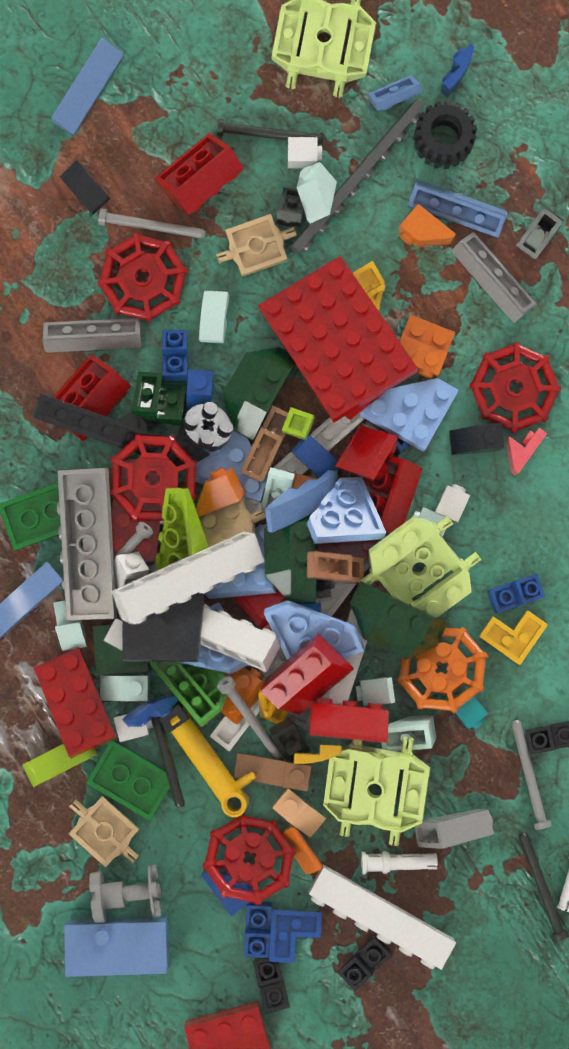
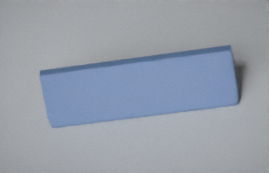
M101 38L51 118L53 123L70 134L75 135L124 57V54L108 41Z
M419 179L416 180L408 206L413 208L420 204L433 215L497 238L500 235L508 213L506 210Z

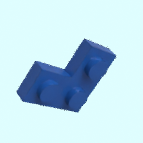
M272 910L269 962L294 963L296 937L321 938L322 912Z

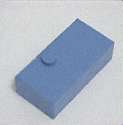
M168 917L107 919L105 923H95L93 919L68 920L64 925L65 977L167 974Z

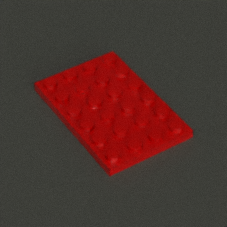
M341 256L258 305L260 312L333 423L418 372V367Z

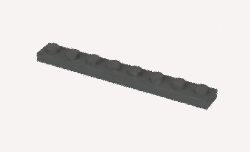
M417 99L410 104L334 193L330 215L311 224L309 223L288 247L292 252L297 254L302 250L305 253L314 243L311 238L316 232L321 234L329 225L327 222L328 218L332 214L336 216L344 208L345 205L342 202L347 196L352 198L360 189L358 183L364 177L367 180L376 170L373 167L378 160L382 162L390 154L391 150L389 147L394 141L399 143L407 132L404 129L409 123L413 126L419 120L420 110L425 106Z

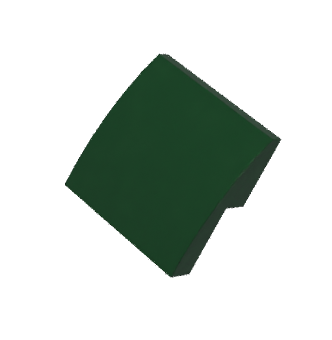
M138 372L131 409L132 414L159 423L182 426L187 397V381H163V373Z
M112 625L92 626L97 676L150 671L149 662H124L122 660V651L103 641Z

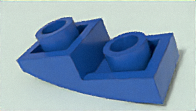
M472 44L466 49L461 47L453 56L452 70L442 79L441 92L446 97L457 88L468 69L474 51Z
M163 330V381H188L187 330Z
M309 434L307 440L301 439L291 451L318 478L328 470L337 472L340 470L334 467L337 460Z
M537 574L487 590L495 614L545 597Z
M163 696L149 700L133 709L122 720L128 727H142L150 721L151 717H165L171 713L174 708L173 705L179 699L176 696Z
M250 902L246 906L244 957L269 958L271 902H261V905H255V903Z

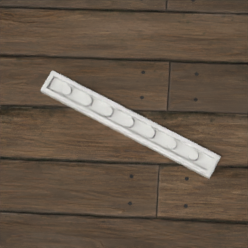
M361 412L351 420L344 416L335 423L329 417L310 435L329 452L365 418L359 416ZM292 452L273 467L274 469L294 473V476L295 473L303 475L309 470ZM243 497L251 514L261 510L262 503Z

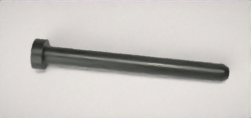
M218 119L217 136H223V133L280 140H288V137H317V144L323 143V136L321 134L225 123V119Z
M151 717L175 806L177 808L184 807L185 801L164 726L159 720L161 717Z
M526 832L519 834V840L554 932L551 934L553 942L564 940L569 937V932L567 929L563 930L530 838Z

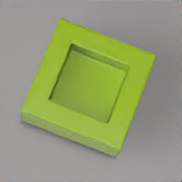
M290 408L282 431L283 433L307 440L315 417L312 414Z

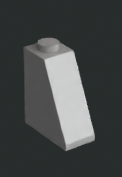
M474 809L423 820L422 824L414 827L418 847L443 849L494 834L493 819L489 809Z

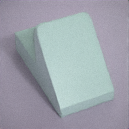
M270 467L261 509L268 507L288 488H292L294 473Z
M65 601L54 602L57 621L55 630L62 651L73 650L77 647H87L83 620H66Z

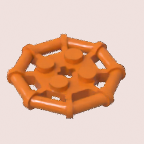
M463 627L461 629H445L442 637L456 638L453 644L438 643L437 646L414 656L418 660L417 672L414 674H409L411 658L407 660L401 657L397 682L403 686L415 701L417 708L421 710L424 708L446 710L455 713L458 712V708L479 692H483L485 663L488 655L481 650L467 633V629ZM462 642L473 656L466 658L458 649ZM439 664L449 665L446 668L448 671L446 674L442 672L436 673ZM471 664H475L473 681L467 678V669ZM420 680L427 689L424 695L412 683L413 681ZM464 684L469 686L468 689L454 699L453 693ZM443 693V695L448 696L449 701L430 699L432 694Z

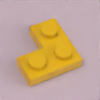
M526 610L513 630L492 616L478 637L516 664L521 665L548 624L528 610Z

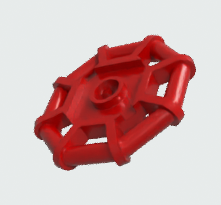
M138 232L112 249L106 250L101 277L97 283L112 305L115 314H123L152 322L153 318L181 303L180 296L185 277L188 274V268L184 267L173 249L171 241L139 235ZM141 245L159 250L156 254H148L141 251ZM134 246L136 247V252L123 259L119 256ZM164 254H166L174 269H166L161 261ZM116 261L120 264L117 277L110 278L114 262ZM140 271L144 274L149 273L148 281L144 283L142 281L138 282L136 280L139 277L138 273ZM176 276L172 292L169 293L165 290L168 277ZM119 284L125 294L121 300H119L111 285ZM160 295H163L167 298L165 301L150 309V301L154 300ZM129 300L143 302L145 310L127 306L126 304Z
M514 342L513 345L491 353L485 352L482 355L483 359L472 383H469V389H472L481 413L480 417L493 423H502V427L511 430V433H516L520 429L540 422L545 423L548 420V414L558 392H561V386H558L548 355H541L520 345L519 342ZM513 355V362L502 366L496 362ZM522 356L537 364L534 367L526 366L519 361V358ZM491 366L495 370V374L490 383H483ZM539 368H542L548 385L541 384L537 374ZM512 381L522 385L517 394L509 389ZM482 389H489L494 404L490 408ZM540 392H548L541 408H539L536 401ZM497 407L504 411H509L512 413L511 420L493 411ZM529 408L535 412L533 415L518 420V412Z
M137 434L118 454L110 458V497L112 496L134 522L137 520L164 521L162 511L165 490L167 488H179L178 473L180 471L186 470L185 488L189 489L192 500H195L197 497L195 495L197 460L194 461L172 435L170 437L140 436V434ZM144 446H163L164 450L162 453H146ZM139 448L142 455L131 465L125 463L124 461ZM170 449L183 462V465L176 467L167 457ZM121 467L128 469V484L120 487ZM151 471H155L156 476H160V481H156L154 486L151 485L150 481H146V476H150ZM130 490L139 499L137 507L128 500L123 492ZM144 503L160 504L162 511H144L142 507Z
M243 813L217 830L210 832L205 862L202 864L203 870H207L220 890V896L224 899L229 897L261 905L262 901L282 888H288L296 850L290 845L277 826L278 822L245 816ZM246 826L266 831L262 836L255 832L247 833ZM240 827L241 834L231 841L224 838V836ZM271 834L282 850L274 851L267 840ZM220 844L226 848L224 860L216 861ZM245 855H254L255 864L244 863ZM283 858L279 875L273 871L275 859ZM219 868H224L231 878L228 884L219 872ZM268 878L274 881L259 891L258 885ZM236 883H244L252 887V892L233 887Z

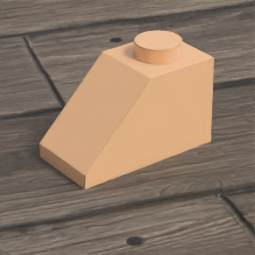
M286 788L272 805L276 812L310 838L326 820L325 816L290 788Z

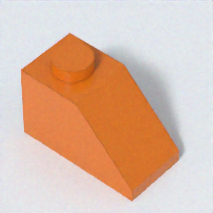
M417 204L401 223L398 230L400 238L408 245L413 244L416 247L451 244L456 236L452 230L420 204Z
M221 467L210 473V478L204 483L196 507L198 517L239 502L243 497L245 491L233 467L226 470Z

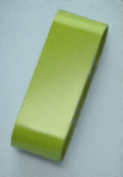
M64 744L22 766L32 786L35 787L98 754L95 748L71 759L67 754Z

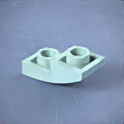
M204 291L199 330L200 342L224 343L227 328L226 314L229 303L228 292Z

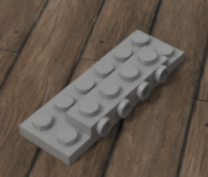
M109 469L59 470L57 512L60 515L61 525L58 529V535L60 540H62L60 562L63 565L64 575L62 579L64 581L61 585L65 590L66 620L117 618V606L111 592L116 590Z

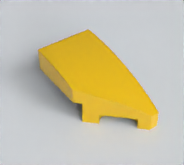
M370 261L352 273L379 311L382 294L386 285H384L385 281L374 262Z
M260 689L258 692L260 717L275 724L284 721L288 711L278 709L261 693Z
M320 744V754L297 752L294 754V764L315 763L330 759L341 754L342 746Z

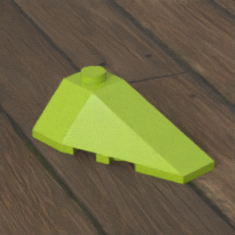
M167 488L165 490L162 511L164 526L163 531L159 532L158 539L161 541L160 553L156 554L155 560L156 571L209 548L189 489Z

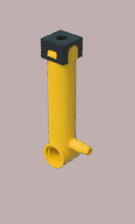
M182 703L179 704L167 716L161 717L159 719L168 733L171 732L204 778L222 804L223 812L230 817L241 816L249 805V796L243 788L256 778V774L251 771L235 781L192 720V715ZM237 797L240 799L242 806L234 808L230 804V798Z

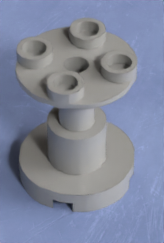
M157 864L148 866V884L124 886L123 881L105 883L102 871L90 873L89 888L90 892H92V901L90 902L94 922L105 923L107 921V909L125 907V902L150 899L153 917L161 916V903L157 901V899L162 897L160 883L155 882V880H158Z

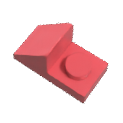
M538 428L533 433L530 430L522 441L525 446H522L509 436L505 439L510 470L513 475L516 476L547 435L545 431Z

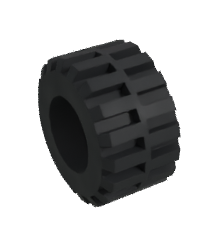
M441 101L435 102L434 107L429 105L426 111L420 114L413 140H415V150H419L418 156L420 159L425 157L426 164L429 165L432 162L434 163V168L439 169L440 165H444V169H449L451 164L456 167L460 161L464 162L467 159L476 139L477 127L473 125L475 121L473 115L468 116L469 110L466 107L462 110L460 109L461 104L457 102L453 106L451 101H446L445 105H442ZM441 125L449 126L456 131L459 140L451 145H442L434 140L431 130Z

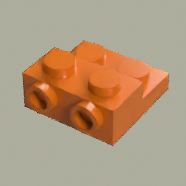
M410 314L400 343L418 367V375L426 379L439 376L455 332Z
M244 667L232 674L223 673L226 677L230 676L236 682L235 689L251 709L258 700L259 690L263 687L264 682L262 678L264 675L254 667L250 670ZM227 695L221 713L238 725L243 719V715Z

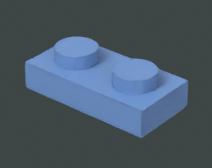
M410 75L368 93L371 104L377 111L390 109L394 104L401 101L411 100L415 95L422 93L420 83Z

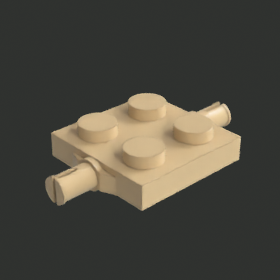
M269 214L226 229L229 250L216 254L219 264L233 259L238 265L241 276L244 277L286 262L287 256L283 248V241L297 237L294 226L280 231L274 224L272 215Z
M242 497L239 502L199 517L208 546L211 547L244 531L253 533L256 536L255 523L265 519L266 513L265 509L262 508L251 514Z
M104 795L88 809L77 799L69 806L80 816L77 825L71 830L69 835L103 866L107 867L120 854L124 855L132 864L139 857L128 845L131 838L140 828Z

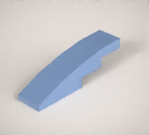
M328 470L318 480L308 479L298 489L288 488L265 508L268 532L277 531L315 512L338 481L337 471Z
M46 562L0 603V639L26 618L34 608L43 602L64 581L49 562Z

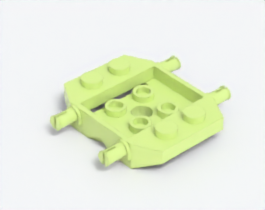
M291 0L281 5L272 60L287 71L288 77L285 85L287 88H290V84L291 89L296 88L297 76L299 74L334 80L333 96L337 97L338 88H340L338 98L343 97L344 86L347 82L366 77L376 22L360 6L361 0L356 2L351 0L350 4H330L323 0ZM305 12H308L300 56L298 57L297 52ZM348 20H352L344 65H342L340 61ZM322 32H326L330 35L331 39L324 43L320 42L317 36Z
M448 516L437 524L431 523L429 520L412 517L369 549L370 573L358 582L362 581L371 585L375 581H380L391 596L437 618L472 592L468 571L482 559L476 552L465 560L459 559L441 536L444 530L454 524ZM422 562L425 564L422 571H412L416 563ZM450 570L453 571L452 574H450L440 583L435 585L425 594L420 596L418 599H416L415 601L412 599L417 594L422 593L424 589H426L432 583H434L438 579H441L447 572H449Z
M403 737L401 752L363 746V740L353 739L351 744L342 747L341 754L329 759L323 806L341 822L339 835L344 836L345 833V837H349L351 824L373 825L383 830H389L390 838L388 843L393 845L394 842V846H398L401 832L422 824L430 767L413 755L414 738L412 737L409 738V743L408 737ZM355 761H357L352 806L349 808ZM400 769H402L404 773L398 815L394 816ZM378 784L382 789V793L379 795L371 794L369 785Z

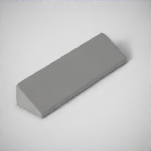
M474 232L462 239L452 249L453 255L513 323L517 322L537 305Z
M126 318L43 323L42 341L44 350L48 353L141 348V319Z

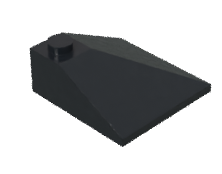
M125 579V585L138 579ZM198 592L193 594L189 601L184 603L176 602L170 605L167 611L159 614L152 613L146 616L147 619L138 624H130L122 620V660L124 662H198L205 593Z

